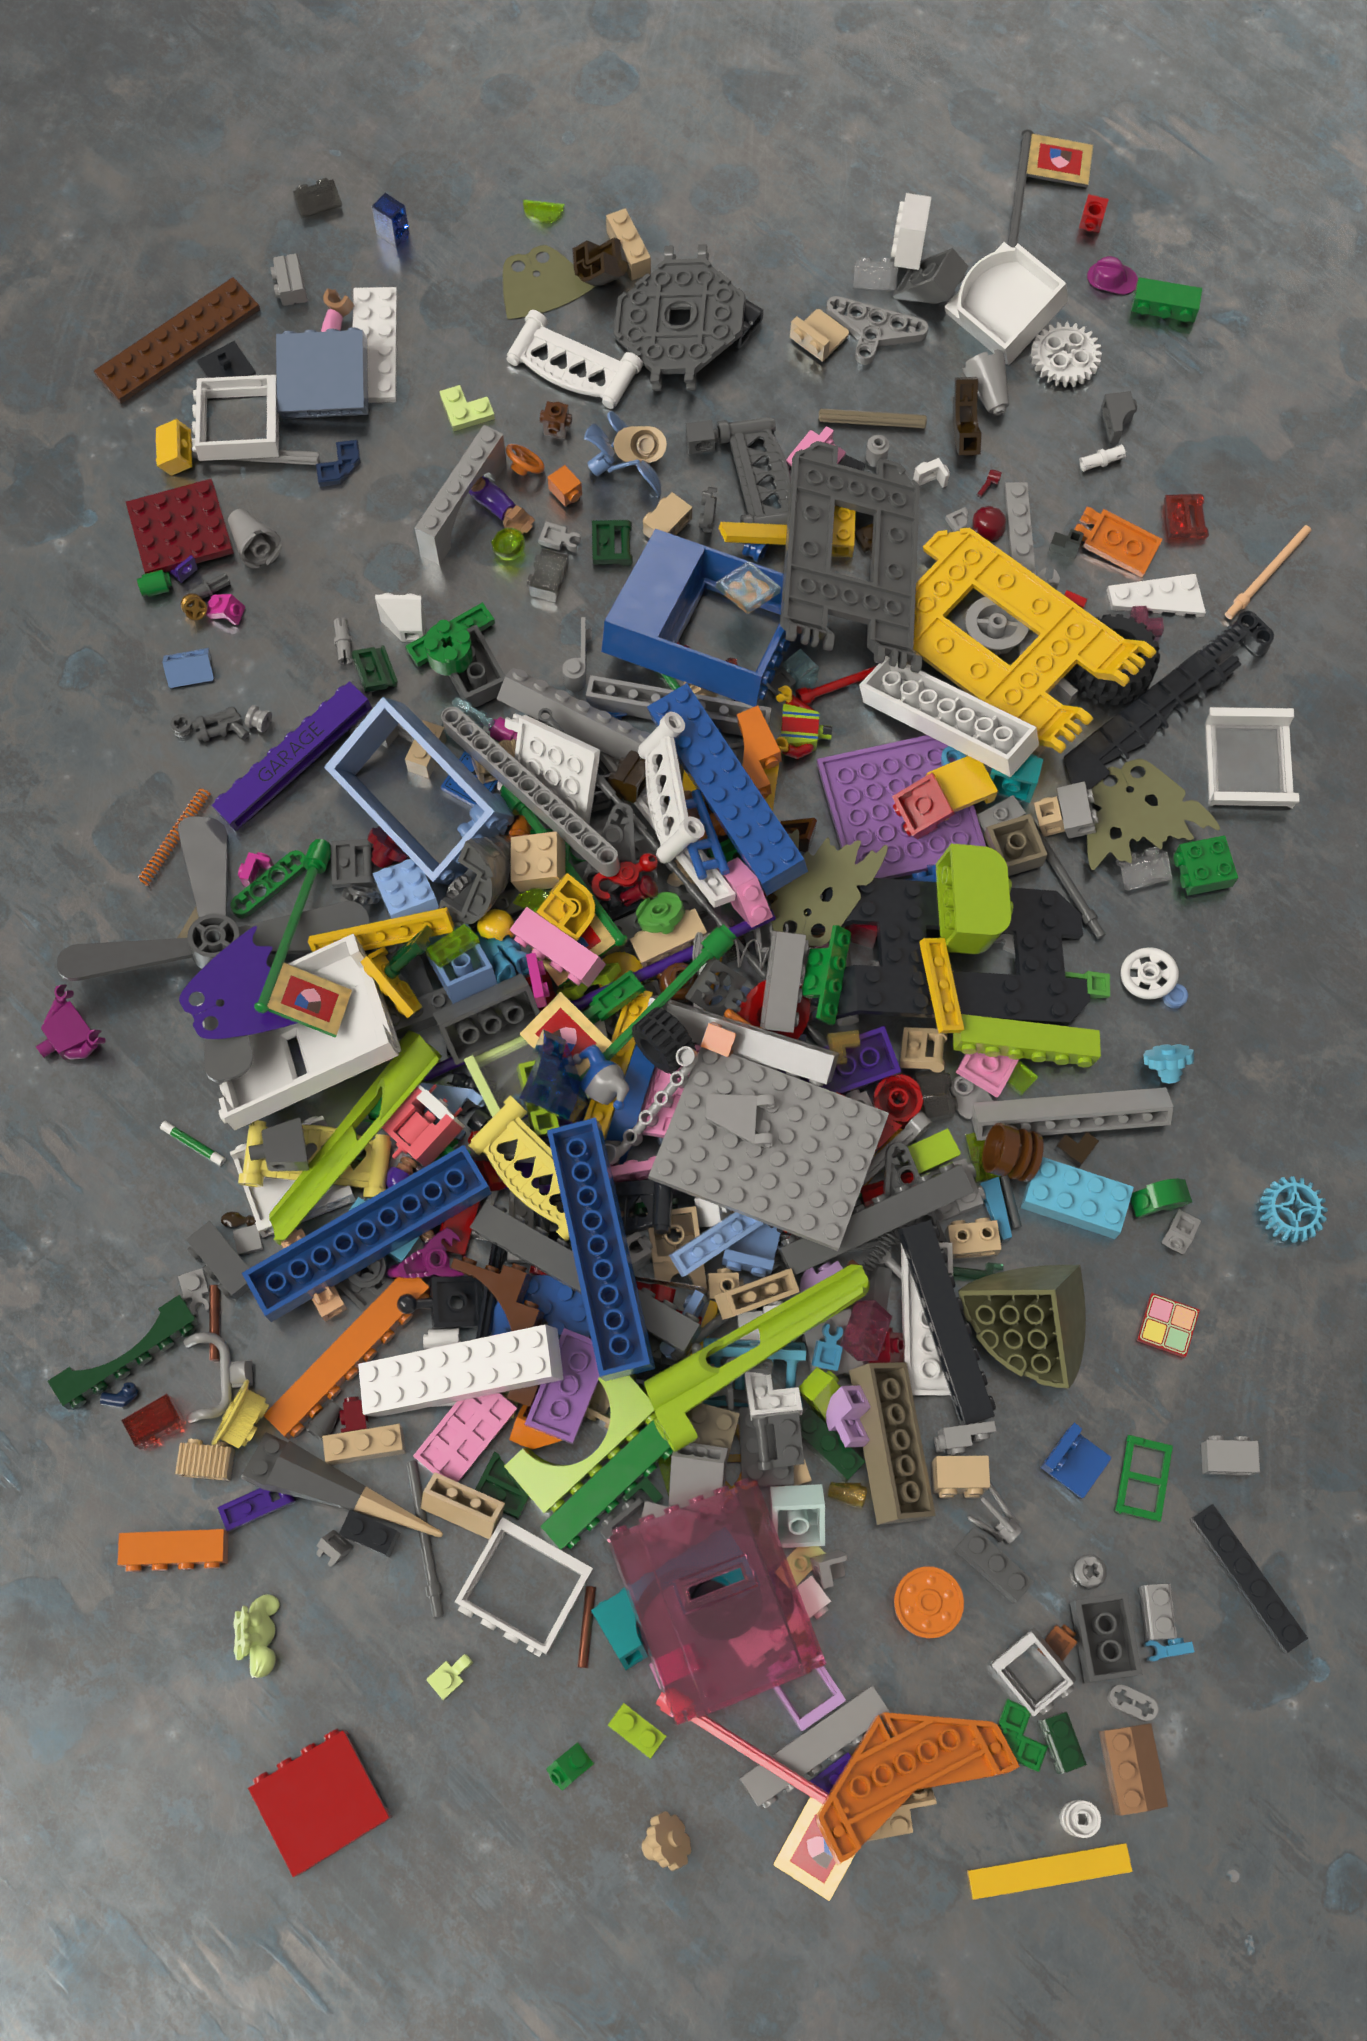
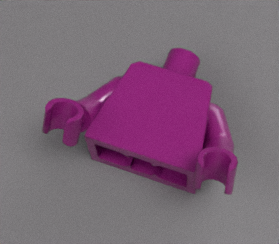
M66 984L56 986L54 991L56 997L47 1013L44 1024L41 1026V1030L47 1039L38 1044L36 1048L43 1058L57 1051L64 1060L85 1059L97 1048L98 1044L106 1042L104 1037H98L102 1031L91 1030L70 1001L67 1002L66 999L72 998L74 992L73 990L64 992L67 987Z

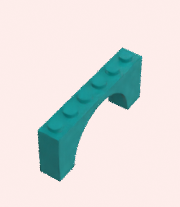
M726 1527L712 1532L708 1538L690 1546L684 1553L676 1558L669 1559L663 1566L645 1574L642 1579L631 1586L624 1587L618 1594L600 1602L597 1607L591 1610L625 1670L648 1657L642 1638L644 1618L653 1600L669 1586L687 1579H710L725 1585L738 1599L761 1586L755 1571Z

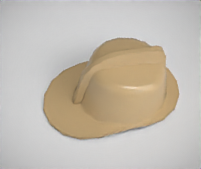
M631 426L623 428L617 433L613 446L617 456L625 462L638 459L640 462L645 460L647 463L659 460L664 455L667 442L662 431L656 427Z

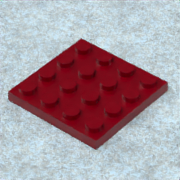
M212 478L126 501L145 574L162 569L164 572L175 570L179 564L191 555L195 558L197 564L234 553Z

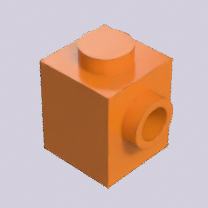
M566 465L547 477L549 490L565 507L570 503L576 502L581 497L582 483Z

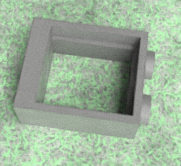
M1032 1628L991 1664L1033 1717L1039 1712L1042 1715L1046 1714L1054 1707L1052 1702L1059 1695L1065 1698L1075 1689L1073 1684L1076 1677L1035 1628ZM1034 1643L1064 1678L1062 1682L1038 1702L1008 1667L1012 1661Z

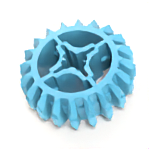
M1291 1176L1288 1181L1282 1177L1279 1179V1183L1273 1181L1270 1184L1271 1188L1264 1190L1265 1196L1260 1198V1202L1264 1205L1259 1207V1211L1265 1213V1215L1261 1217L1260 1221L1269 1222L1265 1228L1267 1230L1271 1228L1275 1230L1273 1237L1282 1234V1241H1286L1290 1237L1292 1243H1296L1298 1238L1301 1242H1305L1308 1237L1313 1238L1316 1236V1231L1322 1230L1323 1226L1321 1223L1327 1220L1322 1214H1325L1328 1208L1321 1206L1326 1202V1199L1318 1198L1321 1190L1318 1189L1314 1192L1311 1189L1313 1183L1310 1182L1306 1186L1304 1185V1178H1300L1296 1182L1294 1176ZM1287 1192L1288 1197L1285 1198V1203L1275 1205L1277 1196ZM1300 1196H1301L1302 1198H1304V1200H1305L1307 1203H1304V1202L1300 1199ZM1293 1206V1209H1296L1297 1213H1293L1289 1209V1207ZM1311 1214L1308 1225L1299 1227L1301 1217ZM1279 1216L1283 1217L1286 1220V1223H1284L1279 1218Z

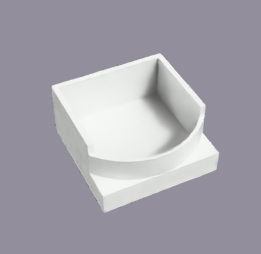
M1003 242L995 252L982 258L970 269L963 280L960 290L945 305V311L948 316L992 353H994V350H1002L1005 356V363L1009 366L1068 302L1067 286L1061 278L1022 246L1017 244L1014 248H1011Z

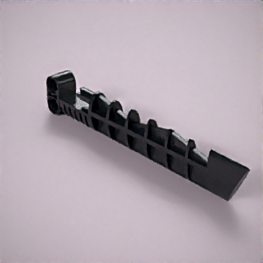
M1252 611L1241 612L1237 620L1227 627L1228 630H1223L1221 635L1215 636V640H1210L1209 645L1203 646V650L1196 651L1064 756L1070 784L1085 781L1087 789L1093 788L1110 774L1104 763L1119 756L1128 760L1130 756L1127 752L1143 744H1148L1149 739L1160 726L1164 729L1169 727L1165 719L1174 708L1184 714L1187 713L1188 708L1183 701L1195 695L1203 699L1208 696L1207 689L1225 683L1227 676L1241 666L1239 658L1233 655L1221 665H1218L1243 644L1254 654L1263 655L1267 653L1274 639V632Z

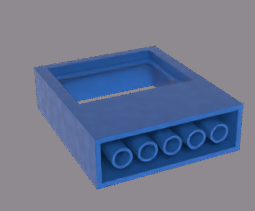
M655 529L604 621L601 652L755 707L760 699L764 700L768 690L766 685L767 683H772L776 673L774 669L775 667H780L783 659L782 652H787L791 642L786 640V631L780 626V623L756 672L677 644L705 588L731 597L728 593L729 585L731 583H739L742 589L740 591L733 589V592L739 597L746 596V589L743 577L747 572H750L755 580L765 583L770 590L768 595L763 598L760 595L762 593L761 590L750 583L757 595V601L751 605L781 615L784 574Z

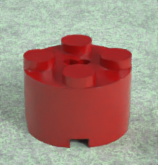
M902 1074L881 1080L875 1089L872 1099L873 1107L888 1112L887 1118L902 1125L900 1127L902 1129H905L910 1120L920 1113L923 1104V1096L918 1083L911 1077ZM897 1099L901 1101L898 1105L894 1103Z

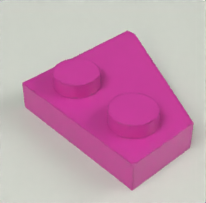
M536 953L526 954L537 1008L547 1006L546 997H549L550 993L547 982L543 983L542 975H546L543 960L538 961Z

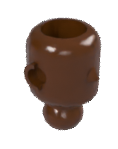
M683 962L674 963L658 974L656 978L659 979L660 992L662 993L689 965ZM696 973L671 1000L680 1003L689 1001L685 996L698 978Z

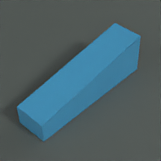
M996 1177L979 1185L984 1190L986 1199L983 1201L991 1220H997L1000 1242L1004 1243L1010 1241L1012 1234L999 1177Z

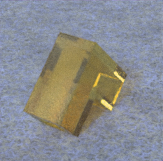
M859 1031L827 1034L829 1050L840 1053L836 1065L846 1064L845 1049L860 1047Z

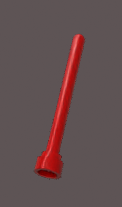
M876 666L813 689L802 687L795 691L796 697L809 705L811 701H814L815 697L864 680Z

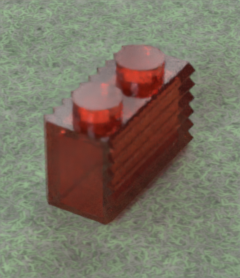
M165 1394L121 1420L134 1446L138 1449L144 1448V1450L157 1445V1439L167 1435L169 1437L178 1433L181 1430L180 1426L185 1424L182 1415L169 1394Z

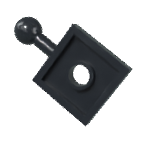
M472 1276L431 1277V1298L416 1299L411 1294H403L397 1300V1308L404 1314H410L416 1308H431L432 1329L478 1327L482 1305L481 1281ZM452 1296H459L462 1299V1308L455 1309L450 1303Z

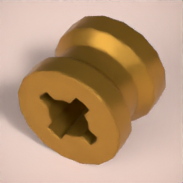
M190 593L182 598L181 609L188 618L200 620L206 615L207 606L200 596Z

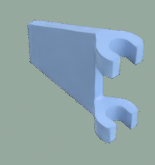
M430 1083L420 1084V1086H422L425 1090L428 1091L434 1085ZM437 1085L431 1093L438 1100L445 1098L448 1101L447 1108L453 1114L460 1107L462 1108L467 1099L480 1107L486 1105L481 1094L473 1089ZM427 1107L424 1109V1113L429 1110ZM435 1115V1117L437 1118L435 1120V1123L437 1124L440 1121V1119ZM462 1129L455 1138L461 1140L466 1132Z

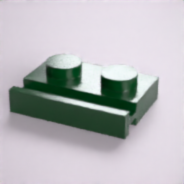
M384 645L376 649L375 647L352 651V658L365 693L387 689L388 686L397 687L398 680Z

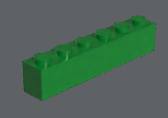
M654 1419L540 1526L560 1550L567 1547L570 1550L582 1540L580 1535L586 1529L589 1532L601 1522L599 1517L605 1511L608 1514L620 1504L617 1500L624 1493L627 1494L637 1485L636 1482L643 1475L649 1477L658 1468L655 1464L662 1457L667 1460L672 1455L673 1450L667 1440H664L658 1432Z

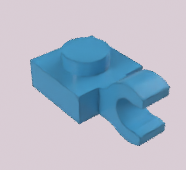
M1183 1638L1168 1640V1646H1162L1153 1640L1144 1643V1647L1152 1646L1156 1651L1154 1656L1146 1658L1149 1662L1157 1661L1160 1658L1194 1653L1193 1643H1184Z

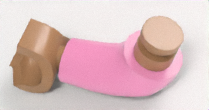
M328 288L323 295V300L329 310H327L321 332H326L327 329L341 331L343 317L348 315L355 305L348 296H344L341 300L336 289Z

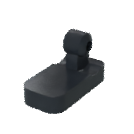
M635 885L626 887L616 893H611V900L600 901L601 906L613 922L636 912L638 906L645 900L640 899L630 906H625V902L622 903L620 899L621 892Z

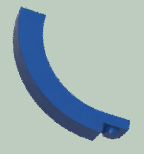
M637 1044L625 1076V1081L629 1085V1091L623 1101L624 1107L621 1110L615 1109L606 1140L622 1142L625 1131L633 1129L637 1124L655 1066L644 1056ZM631 1147L620 1157L619 1164L626 1162Z

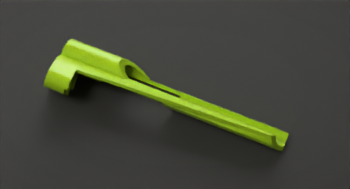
M408 1031L399 1041L401 1051L398 1052L399 1055L390 1061L311 1160L309 1170L303 1171L269 1213V1220L275 1234L274 1240L278 1245H281L439 1062L442 1055L434 1047L426 1043L419 1034ZM382 1097L379 1117L358 1140L355 1129Z
M851 1264L646 1380L644 1385L657 1417L654 1419V1424L662 1438L667 1440L672 1450L677 1452L698 1438L693 1425L685 1413L807 1331L864 1297L869 1291L870 1282L862 1265ZM754 1330H759L760 1345L720 1368L712 1367L707 1363L706 1358Z

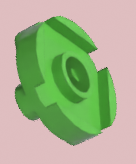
M672 892L658 893L657 898L652 900L650 898L645 899L636 911L638 923L643 931L650 933L661 932L663 934L671 933L675 929V925L681 921L685 914V908L679 896Z

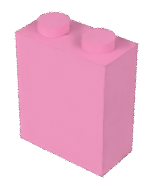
M738 857L727 862L730 873L722 876L736 893L735 900L731 901L733 908L751 928L772 918V913L757 876Z

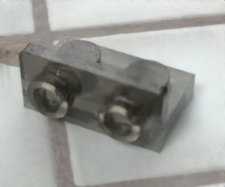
M323 178L316 181L315 185L309 187L308 184L296 187V191H293V197L296 200L301 218L342 206L334 179L328 180V178Z

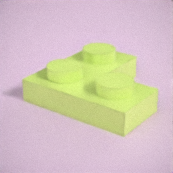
M460 385L439 391L453 432L495 419L488 396L466 402Z

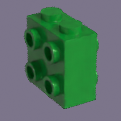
M1225 835L1180 844L1174 853L1175 866L1179 867L1181 872L1180 883L1182 888L1186 889L1188 896L1233 887L1238 879Z

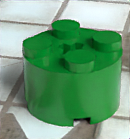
M440 620L427 632L424 646L428 662L435 672L449 676L452 673L464 672L470 666L473 659V650L470 634L465 627L456 622Z

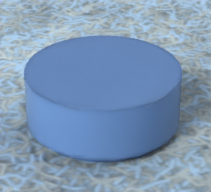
M1176 984L1170 993L1163 996V1001L1170 1008H1181L1188 999V992L1184 986Z

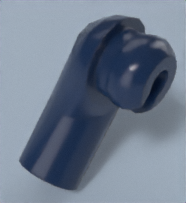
M127 1382L117 1394L102 1392L100 1404L120 1408L125 1407L136 1398L138 1393L136 1385L132 1382Z

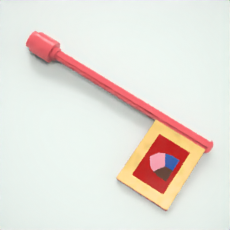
M666 1685L656 1702V1705L661 1707L660 1710L681 1724L685 1720L688 1722L691 1720L810 1796L773 1865L830 1901L854 1856L837 1865L817 1825L816 1815L829 1793L699 1712L697 1707L694 1706L695 1699L674 1686L671 1688Z

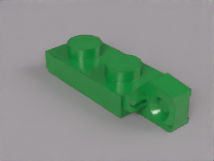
M629 970L592 998L593 1001L589 1004L590 1008L584 1011L583 1014L593 1024L600 1020L602 1022L642 994L646 989L634 973Z

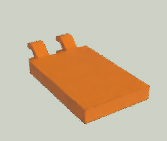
M1086 507L1080 521L1084 524H1093L1092 531L1081 524H1077L1074 529L1084 533L1082 541L1085 542L1083 548L1141 578L1163 540L1105 509L1100 514L1091 507Z

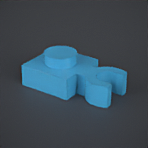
M825 1323L822 1327V1334L825 1337L824 1342L816 1340L811 1365L838 1371L843 1346L836 1343L843 1335V1327L837 1326L836 1333L830 1335V1324Z

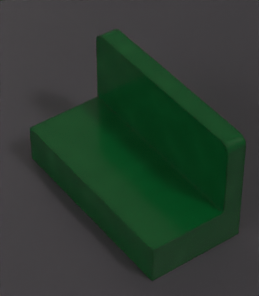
M647 1477L622 1498L625 1504L633 1497L636 1499L643 1494L651 1503L659 1505L663 1503L662 1494Z

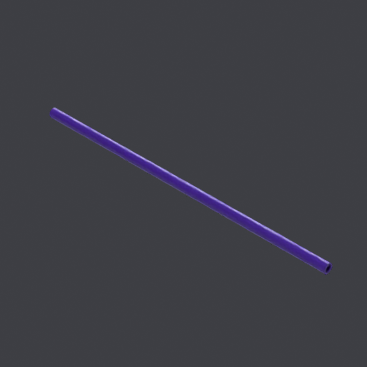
M770 909L773 917L752 928L746 921H743L728 929L736 937H740L776 920L772 909ZM693 945L633 973L640 982H643L662 973L668 966L674 963H684L693 958ZM610 984L571 1002L579 1010L589 1007V1004L593 1001L592 998ZM452 1057L437 1063L424 1080L427 1082L465 1063L462 1062L456 1065Z

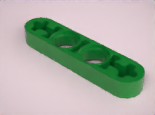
M298 850L289 852L236 895L230 903L234 915L241 919L251 916L306 870L303 866L304 853ZM292 860H300L301 864L299 866L293 864ZM285 865L287 866L288 869L290 868V871H291L290 874H288V871H287L286 868L284 867ZM276 872L285 874L284 879L280 882H274L272 876ZM265 887L267 891L264 896L256 897L254 895L255 889ZM248 895H250L251 898H252V900L254 901L253 904H252L251 900L248 899V897H247ZM241 903L246 906V909H239L237 905Z

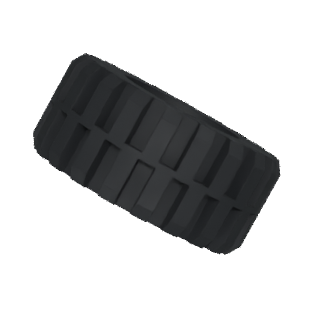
M1105 614L1102 616V619L1095 617L1124 639L1145 641L1157 652L1152 658H1147L1143 653L1136 654L1144 659L1145 666L1143 668L1138 667L1139 672L1136 675H1132L1128 670L1122 672L1130 679L1125 687L1116 681L1097 679L1078 664L1070 670L1072 681L1078 683L1077 689L1080 692L1085 691L1087 693L1086 697L1091 700L1093 698L1098 699V703L1105 704V702H1110V705H1118L1120 701L1126 704L1131 702L1132 698L1137 699L1144 691H1147L1160 662L1158 651L1160 648L1158 642L1154 641L1155 635L1152 631L1148 632L1146 630L1147 626L1141 622L1139 624L1135 622L1136 619L1131 616L1129 619L1123 617V614H1116L1111 617V614Z

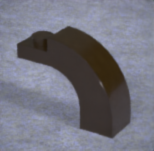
M977 377L955 378L953 429L958 455H981L982 432L979 429L977 417Z

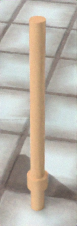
M1305 525L1244 593H1240L1234 599V604L1225 613L1228 619H1232L1241 609H1245L1250 603L1251 597L1311 532L1309 526Z

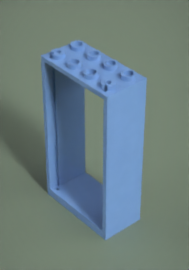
M382 697L324 767L431 881L435 883L451 885L457 877H460L469 869L458 862L465 841L471 838L495 837L508 828L509 821L514 817L404 703ZM398 724L485 811L440 864L355 776Z

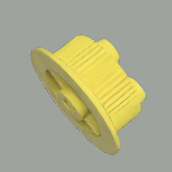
M248 1379L243 1383L228 1406L214 1435L212 1445L223 1440L239 1449L241 1445L245 1447L247 1442H250L254 1436L257 1427L253 1425L254 1423L257 1424L260 1418L262 1419L269 1405L265 1403L266 1398L248 1389Z

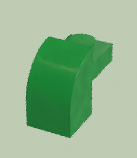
M1179 1178L1162 1180L1146 1185V1188L1133 1192L1131 1195L1132 1205L1138 1218L1161 1210L1171 1211L1193 1203L1186 1180Z

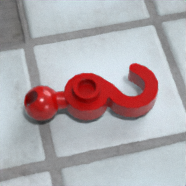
M646 853L640 857L637 864L627 861L620 863L619 872L611 877L604 876L599 872L592 880L591 887L593 893L603 901L611 900L610 894L600 889L602 881L610 880L624 887L633 886L638 882L640 872H650L657 867L658 860L656 856Z

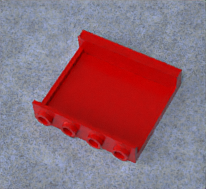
M337 1728L324 1736L326 1741L318 1746L315 1743L306 1746L300 1750L302 1754L300 1757L293 1761L291 1757L283 1760L276 1765L277 1771L268 1775L267 1771L252 1780L254 1785L248 1788L292 1877L299 1876L392 1818L389 1809L385 1808L348 1737L349 1733L347 1730L340 1732Z

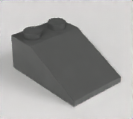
M953 248L920 261L919 270L908 269L893 297L899 300L935 304L944 300L948 301L954 296V290L957 285L965 278L964 274L969 266Z

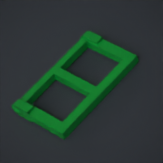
M1127 1435L1115 1512L1161 1522L1173 1445ZM1134 1445L1164 1452L1160 1478L1130 1471ZM1128 1479L1159 1486L1155 1512L1124 1505Z

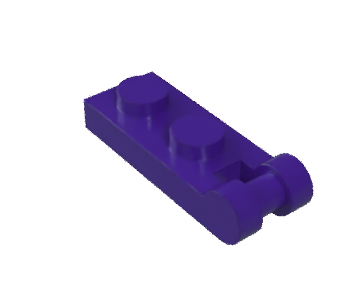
M259 1488L217 1508L226 1531L230 1532L274 1511L292 1505L296 1502L294 1496L278 1493L280 1499L273 1502L271 1497L273 1492Z

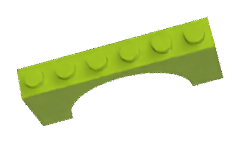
M634 1374L609 1381H604L598 1377L609 1399L610 1424L603 1442L588 1458L576 1464L561 1465L544 1460L530 1448H523L504 1465L543 1513L551 1511L555 1513L565 1503L563 1499L570 1493L574 1495L584 1485L582 1482L588 1476L592 1478L602 1468L601 1464L607 1458L611 1460L622 1450L620 1446L624 1442H630L640 1433L639 1428L645 1423L648 1425L653 1419L657 1418L646 1388L643 1384L636 1383Z

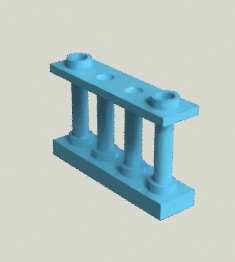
M705 1338L703 1348L720 1338ZM738 1339L708 1357L710 1358V1364L718 1367L723 1357L737 1358L760 1345V1340ZM791 1342L767 1358L772 1361L774 1359H782L787 1362L785 1389L796 1388L797 1363L800 1360L806 1361L805 1343ZM744 1374L735 1380L734 1389L745 1390ZM725 1395L708 1398L702 1402L703 1404L718 1408L727 1406ZM800 1396V1398H801V1404H802V1410H803V1400H802V1396ZM734 1402V1406L749 1407L748 1403Z

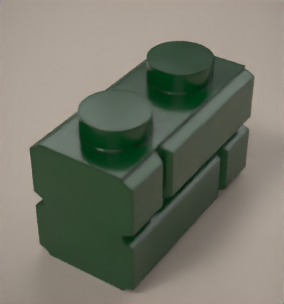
M1061 1712L1038 1721L1051 1758L1055 1759L1053 1763L1057 1774H1064L1087 1765L1067 1712Z

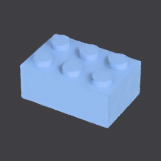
M407 859L399 864L373 873L378 890L391 919L438 909L436 897L425 873L412 859Z

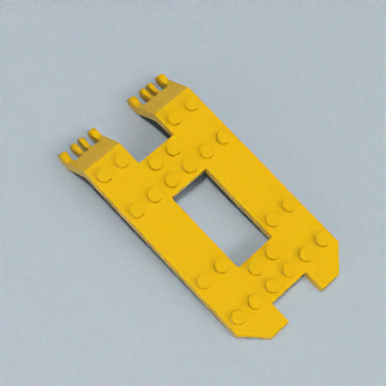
M961 528L960 531L956 532L938 531L923 546V551L937 562L916 582L913 650L920 654L924 661L968 694L1037 727L1040 746L1051 747L1058 753H1062L1066 749V744L1057 738L1064 736L1069 742H1073L1076 736L1072 732L1077 735L1082 732L1081 726L1073 721L1079 719L1083 724L1089 725L1093 720V717L1084 709L1062 705L1048 694L1076 664L1080 665L1097 679L1116 681L1125 687L1130 679L1121 670L1126 669L1132 675H1136L1139 672L1138 667L1143 668L1145 666L1144 659L1136 654L1143 653L1147 658H1152L1157 653L1145 641L1129 640L1121 637L971 528ZM973 588L1039 635L1011 666L945 618Z

